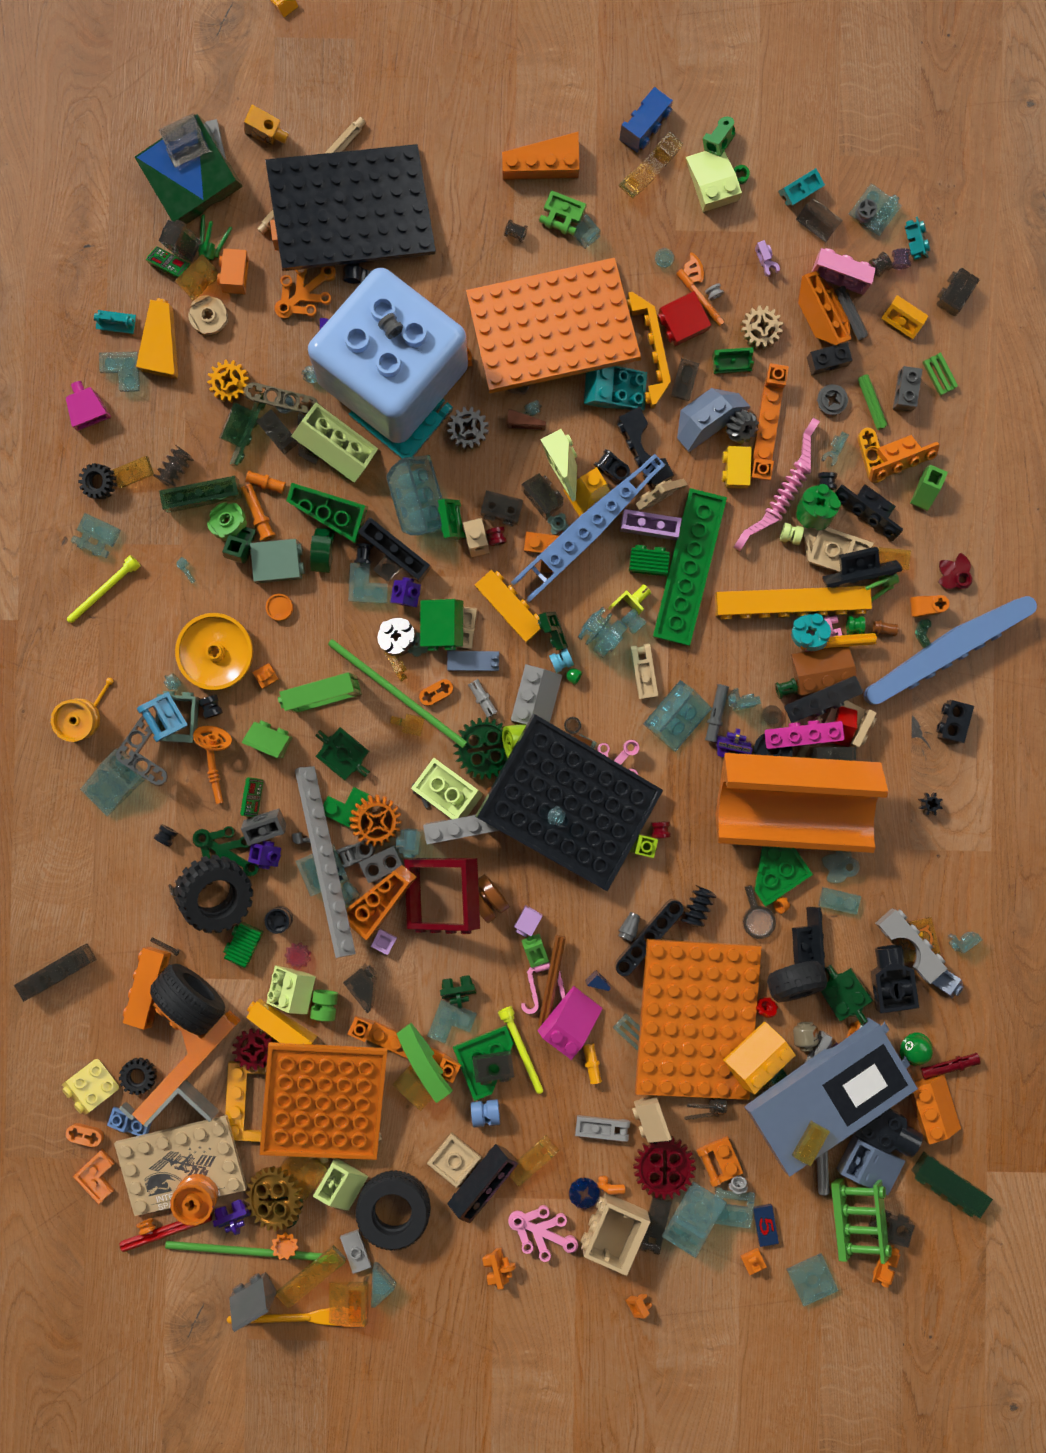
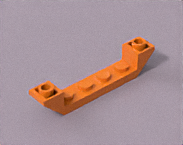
M769 364L760 405L759 424L757 425L759 430L756 431L751 478L771 480L774 463L772 457L783 388L786 386L789 366Z
M355 1016L348 1035L363 1042L368 1040L407 1058L396 1034L398 1031L374 1020ZM430 1047L434 1051L432 1057L444 1071L441 1076L444 1080L453 1083L461 1065L445 1053Z

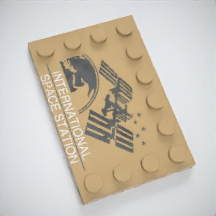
M228 1115L213 1118L210 1122L203 1120L118 1140L114 1143L134 1216L170 1208V1200L177 1186L186 1176L192 1174H203L210 1177L217 1186L218 1197L247 1189Z

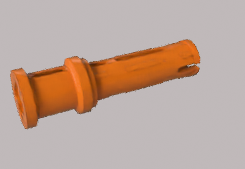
M247 484V488L243 486L241 491L253 515V525L258 529L260 542L269 541L276 537V533L271 529L269 517L264 515L253 485Z

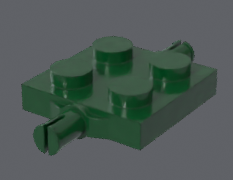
M339 727L329 737L321 730L318 731L319 734L315 735V737L323 742L322 749L315 757L344 781L356 770L364 777L370 773L369 770L361 765L370 751L343 728Z
M832 964L826 967L825 970L831 979L827 982L826 989L821 991L839 1021L841 1022L847 1017L855 1015L861 1025L866 1023L868 1020L862 1013V1010L866 1005L873 1002V999L854 970L850 968L843 973L837 974Z

